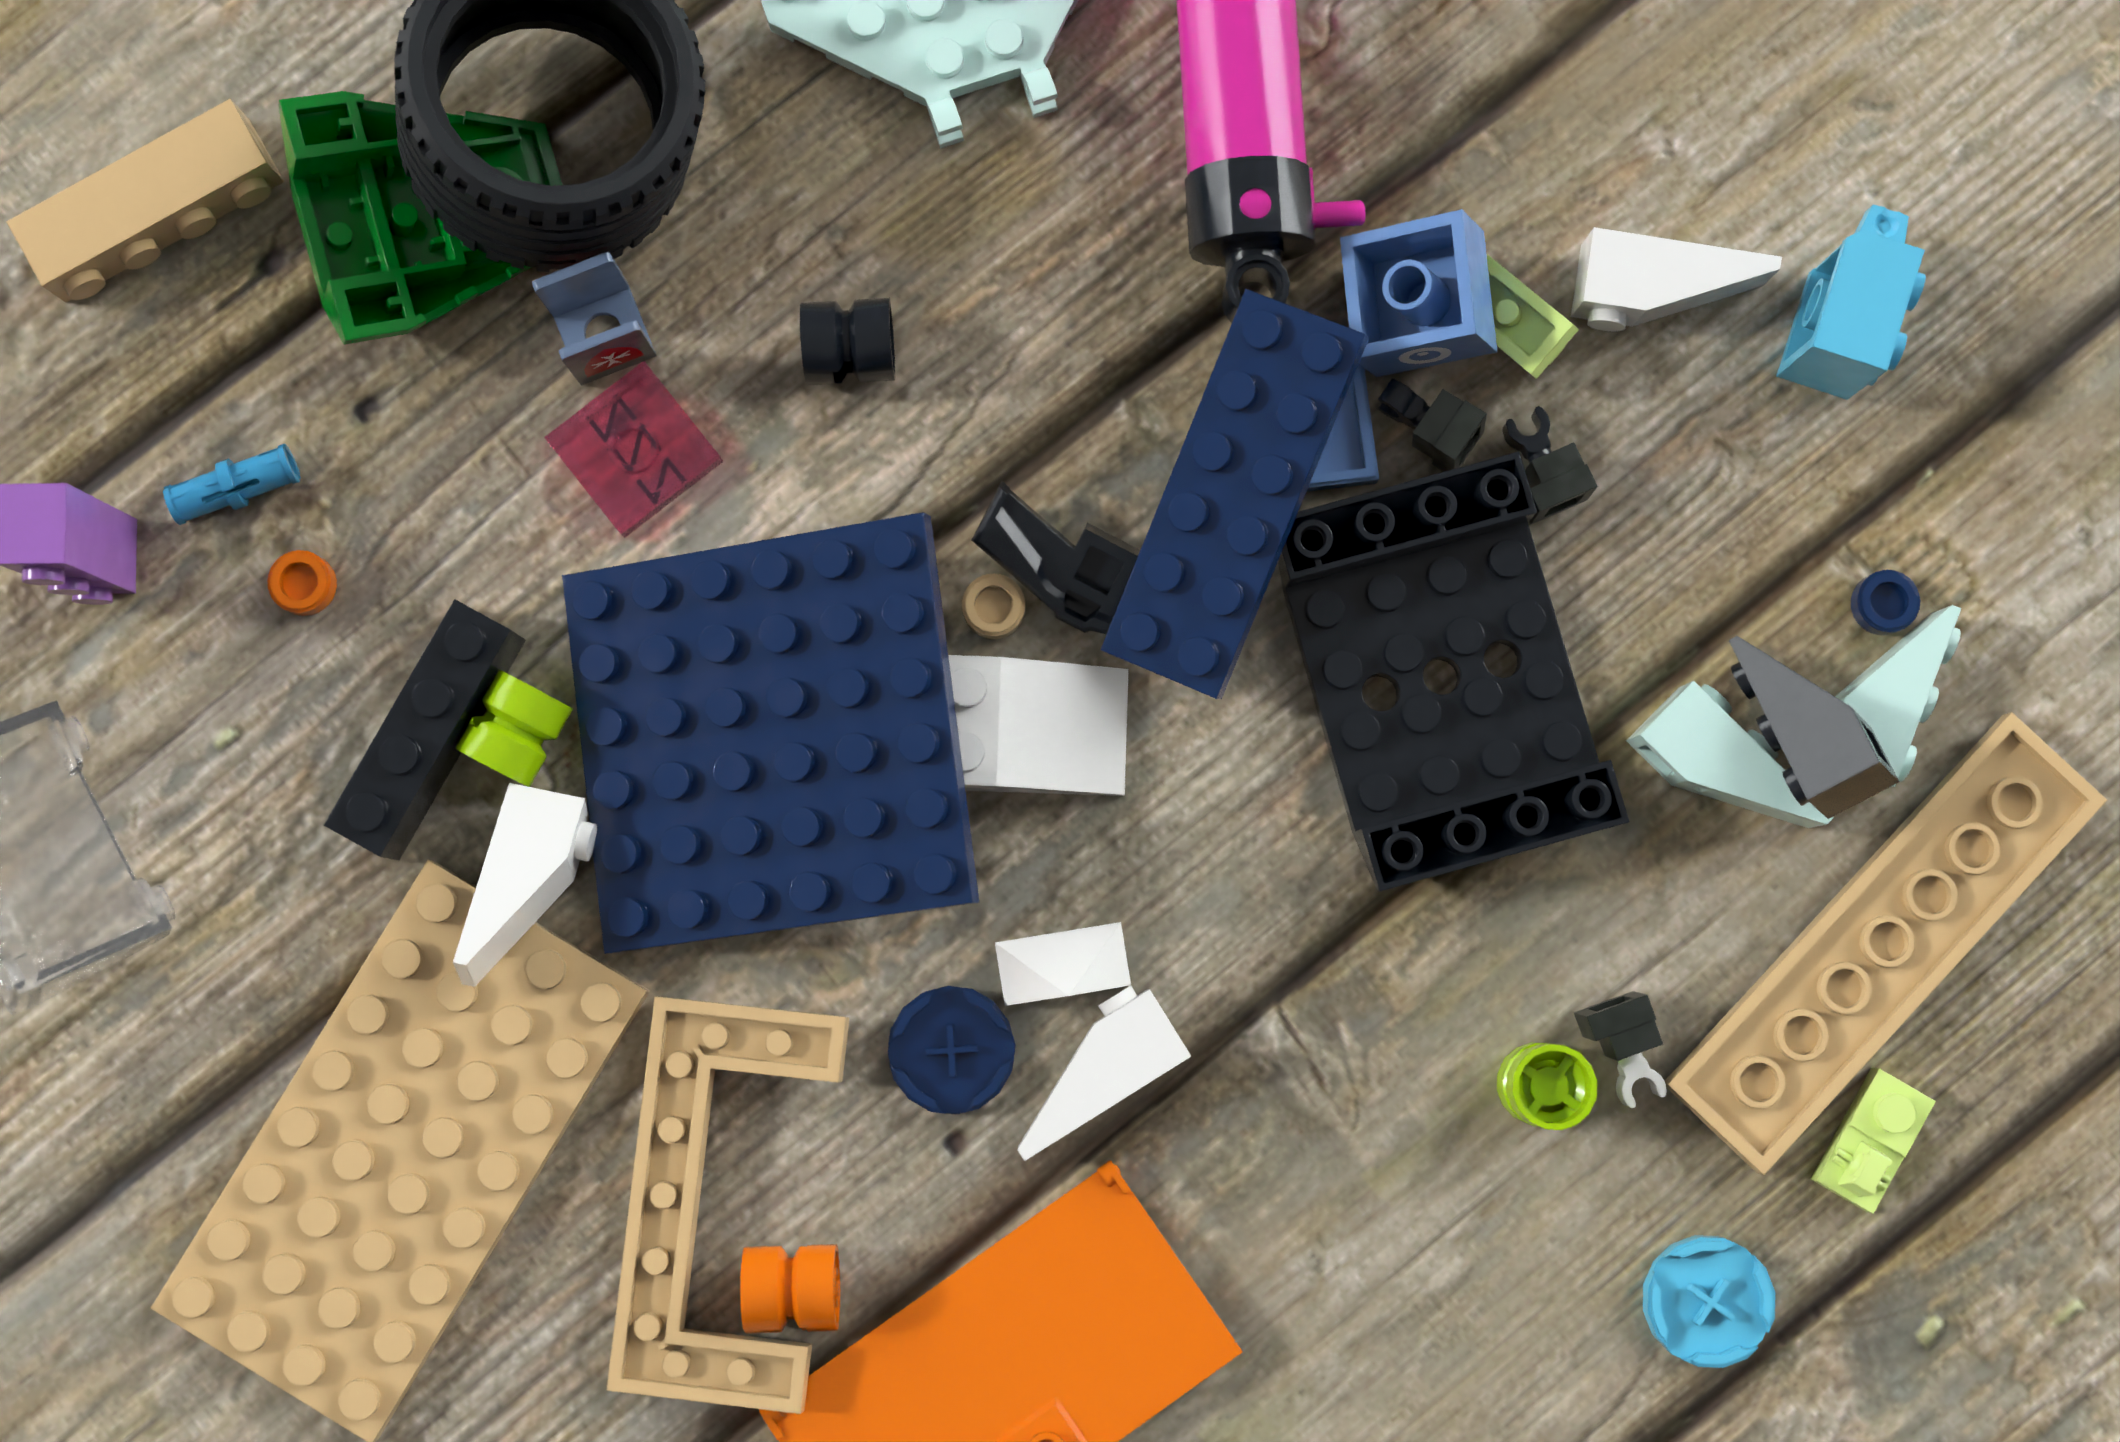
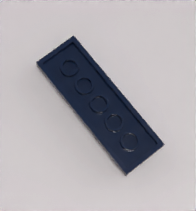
M1245 289L1100 649L1101 651L1215 699H1222L1369 337L1366 334Z

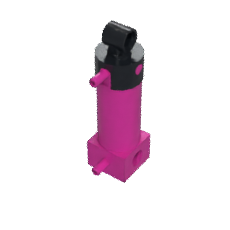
M1177 0L1188 174L1185 178L1189 254L1193 260L1205 265L1225 267L1226 282L1223 290L1222 306L1225 316L1231 323L1242 299L1239 287L1247 282L1262 283L1271 292L1272 299L1286 303L1290 281L1282 262L1306 255L1316 247L1315 228L1362 226L1365 222V204L1361 200L1315 203L1312 167L1309 168V165H1307L1296 0Z

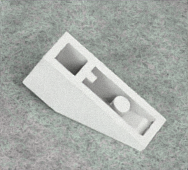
M1594 227L1581 244L1571 317L1587 319V325L1597 330L1622 331L1626 326L1639 325L1761 287L1780 270L1782 257Z
M509 783L453 960L463 985L475 987L572 884L580 860H590L597 834V824L589 822L585 798Z
M1130 985L1098 1005L1104 1017L1092 1024L1018 1146V1151L1024 1161L1191 1057L1150 989L1137 995Z

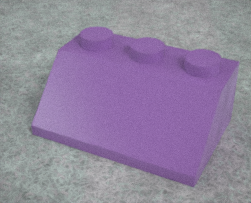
M67 483L0 484V566L22 574L23 583L48 585L49 593L72 595V602L91 605L113 603V594H136V518Z

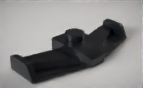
M1001 481L971 540L1054 612L1055 618L1084 633L1094 631L1106 635L1140 553L1139 549L1089 523L1086 524L1076 545L1072 544L1011 491L1010 487L1003 481Z

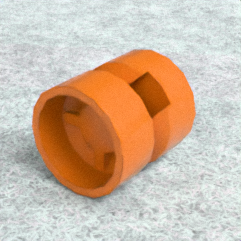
M837 1244L801 1246L793 1258L788 1257L782 1246L745 1247L742 1254L740 1279L741 1319L744 1332H782L789 1319H794L799 1328L807 1330V1332L837 1331L840 1321V1261Z

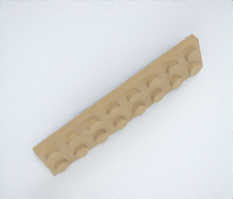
M2014 713L2003 714L1665 1080L1666 1088L1756 1173L1765 1175L2105 804L2107 799Z

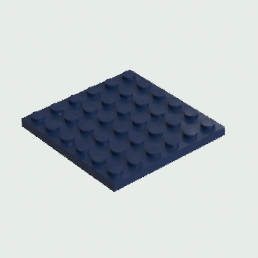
M922 512L562 575L589 822L597 824L593 858L604 954L980 903L930 515Z

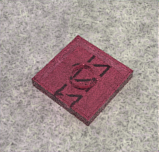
M645 361L637 365L544 437L624 538L723 462L719 454Z

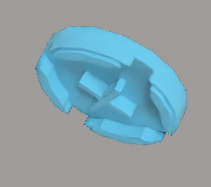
M1694 1235L1672 1243L1653 1261L1643 1283V1312L1652 1335L1670 1354L1697 1367L1725 1368L1749 1358L1759 1348L1757 1345L1763 1340L1765 1333H1769L1775 1319V1290L1766 1267L1746 1248L1720 1236Z

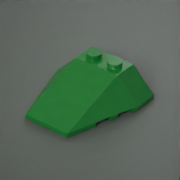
M346 91L279 100L278 106L290 190L322 307L344 345L408 334L532 268L529 266H524V269L511 267V263L501 260L496 262L486 258L487 253L479 249L475 252L464 246L463 241L456 236L452 237L443 229V222L439 218L433 219L426 211V206L414 193L412 178L406 176L397 142L395 105L364 100V94ZM465 111L464 116L446 113L451 126L466 146L491 167L519 180L549 186L563 185L545 123Z

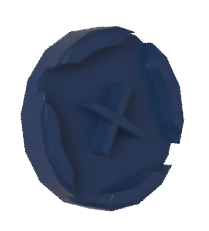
M944 986L921 993L902 1008L890 1029L888 1058L893 1079L909 1100L930 1112L956 1115L980 1109L1001 1092L1013 1070L1016 1044L1009 1020L993 1000L974 989Z

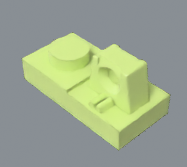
M1487 254L1497 347L1537 379L1566 347L1565 345L1579 329Z
M1871 1068L1810 1179L1862 1210L1874 1214L1936 1101L1880 1068Z

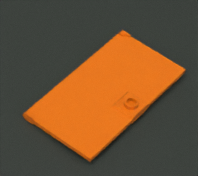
M1109 1160L1097 1168V1172L810 1374L808 1377L805 1410L801 1414L759 1409V1412L779 1442H1118L1243 1351L1126 1183L1119 1167Z

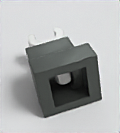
M1632 991L1574 1012L1582 1037L1593 1041L1599 1040L1604 1055L1617 1060L1619 1077L1616 1082V1093L1623 1105L1630 1108L1636 1106L1631 1089L1633 1083L1643 1077L1649 1081L1653 1094L1660 1097L1666 1096L1667 1090L1664 1079L1655 1070L1650 1069L1647 1060L1641 1053L1663 1045L1655 1022L1656 1017L1647 994Z

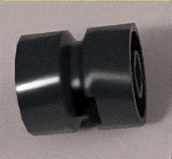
M890 298L855 300L849 310H842L836 301L800 304L801 354L807 386L841 384L847 373H853L860 383L895 381V347Z

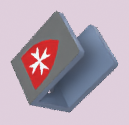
M610 252L602 253L532 281L535 293L554 317L565 347L558 351L562 362L581 386L657 356L629 284ZM608 315L619 321L620 326L586 339L587 326L594 318Z

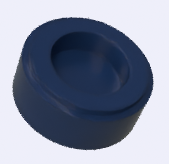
M1881 570L1865 577L1856 585L1851 596V611L1856 622L1866 631L1876 635H1889L1905 629L1916 619L1920 609V595L1916 585L1908 576L1895 570Z

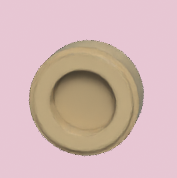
M986 574L976 578L965 590L962 599V611L967 625L973 632L984 638L1000 639L1009 636L1021 625L1025 615V598L1021 588L1011 578L1001 574Z

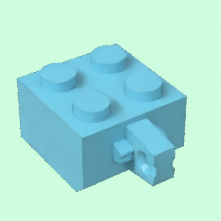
M1872 205L1864 213L1855 233L1844 239L1834 252L1808 273L1776 377L1848 400L1867 385L1872 386L1878 377L1887 370L1893 371L1896 368L1907 342V334L1900 332L1906 310L1912 311L1916 306L1926 279L1925 274L1918 272L1925 250L1905 244L1909 216L1882 206Z

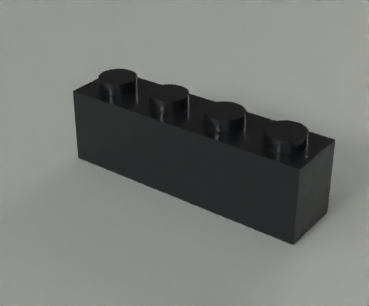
M454 599L323 826L379 857L400 860L462 753L455 749L468 723L472 717L483 716L486 708L482 698L498 669L508 673L526 640L507 627Z

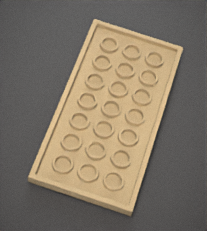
M427 860L150 1308L367 1442H376L380 1438L650 990L537 922L528 929L475 987L463 985L453 960L477 886L433 860Z

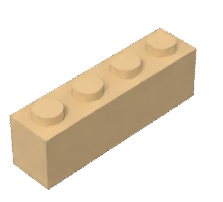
M228 99L6 222L41 286L66 303L71 299L82 300L97 294L104 288L106 280L126 269H139L153 263L160 256V250L182 238L192 239L207 233L215 226L216 219L234 209H245L260 204L270 196L272 188L285 181L250 119L231 99Z

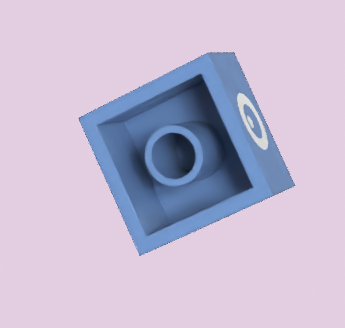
M1463 209L1340 237L1349 328L1362 332L1369 337L1359 361V365L1376 377L1498 352L1484 231Z

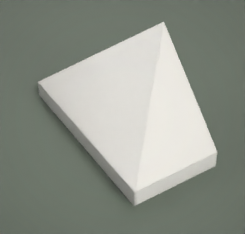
M1121 922L995 942L1005 1006L1131 985Z

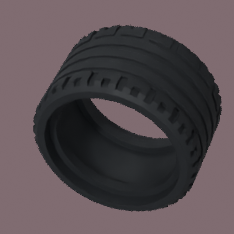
M414 0L406 10L403 17L404 30H399L396 42L394 71L397 142L405 174L407 177L412 178V189L417 198L426 206V211L433 219L439 218L443 222V229L452 237L456 236L463 241V245L475 252L479 249L487 253L486 258L499 262L501 260L511 263V267L524 269V266L536 267V270L539 272H550V269H564L605 252H610L615 259L623 254V250L626 247L634 248L643 242V238L650 233L652 234L660 225L662 215L669 214L680 194L690 164L704 108L705 80L702 79L704 71L703 57L698 49L699 42L695 31L688 29L689 18L683 8H679L674 0ZM548 28L576 34L603 47L619 60L640 86L651 114L653 132L650 139L630 161L612 173L581 184L549 186L519 180L497 170L466 146L451 126L440 100V95L451 72L470 51L493 37L520 29Z

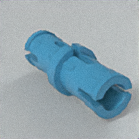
M284 443L278 445V448L233 463L229 458L217 462L214 471L175 485L165 486L163 495L174 521L178 525L187 523L186 521L227 506H231L234 510L249 505V498L291 483H298L301 477L294 456Z

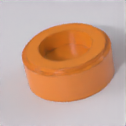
M295 550L282 555L274 562L268 574L267 585L271 598L279 607L295 615L309 616L321 612L331 603L336 593L337 580L333 568L326 560L309 551Z

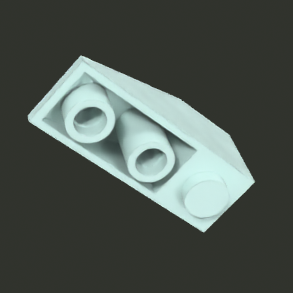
M1954 605L1943 608L1926 617L1835 696L1851 706L1873 729L1899 782H1902L1907 777L1916 758L1917 748L1911 745L1917 726L1919 722L1924 723L1929 718L1936 705L1939 689L1934 687L1933 683L1939 667L1951 659L1960 640L1961 631L1955 628V624L1961 608Z
M1695 681L1679 687L1626 740L1672 786L1806 828L1827 825L1834 818L1827 819L1810 802L1803 806L1797 802L1783 777L1782 772L1785 769L1775 761L1778 757V752H1775L1770 747L1763 735L1752 729L1746 732L1728 714L1732 711V707L1717 690L1707 684L1700 687Z

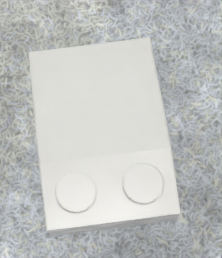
M948 655L965 791L1125 795L1128 669L1009 657Z

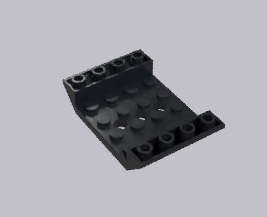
M1519 452L1298 511L1278 560L1283 594L1350 827L1378 892L1629 823L1612 761L1599 762L1528 521L1537 513ZM1500 643L1507 645L1514 651L1517 657V667L1512 676L1500 678L1487 670L1484 663V654L1490 645ZM1433 660H1442L1448 662L1454 668L1457 675V683L1451 693L1444 695L1436 694L1427 688L1423 679V672L1427 663ZM1378 676L1388 679L1394 685L1397 698L1390 710L1376 711L1365 703L1362 689L1366 680Z

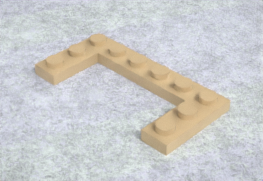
M654 997L607 1391L801 1414L805 1410L812 1351L811 1343L685 1329V1319L715 1069L837 1083L842 1082L850 1017L669 997Z

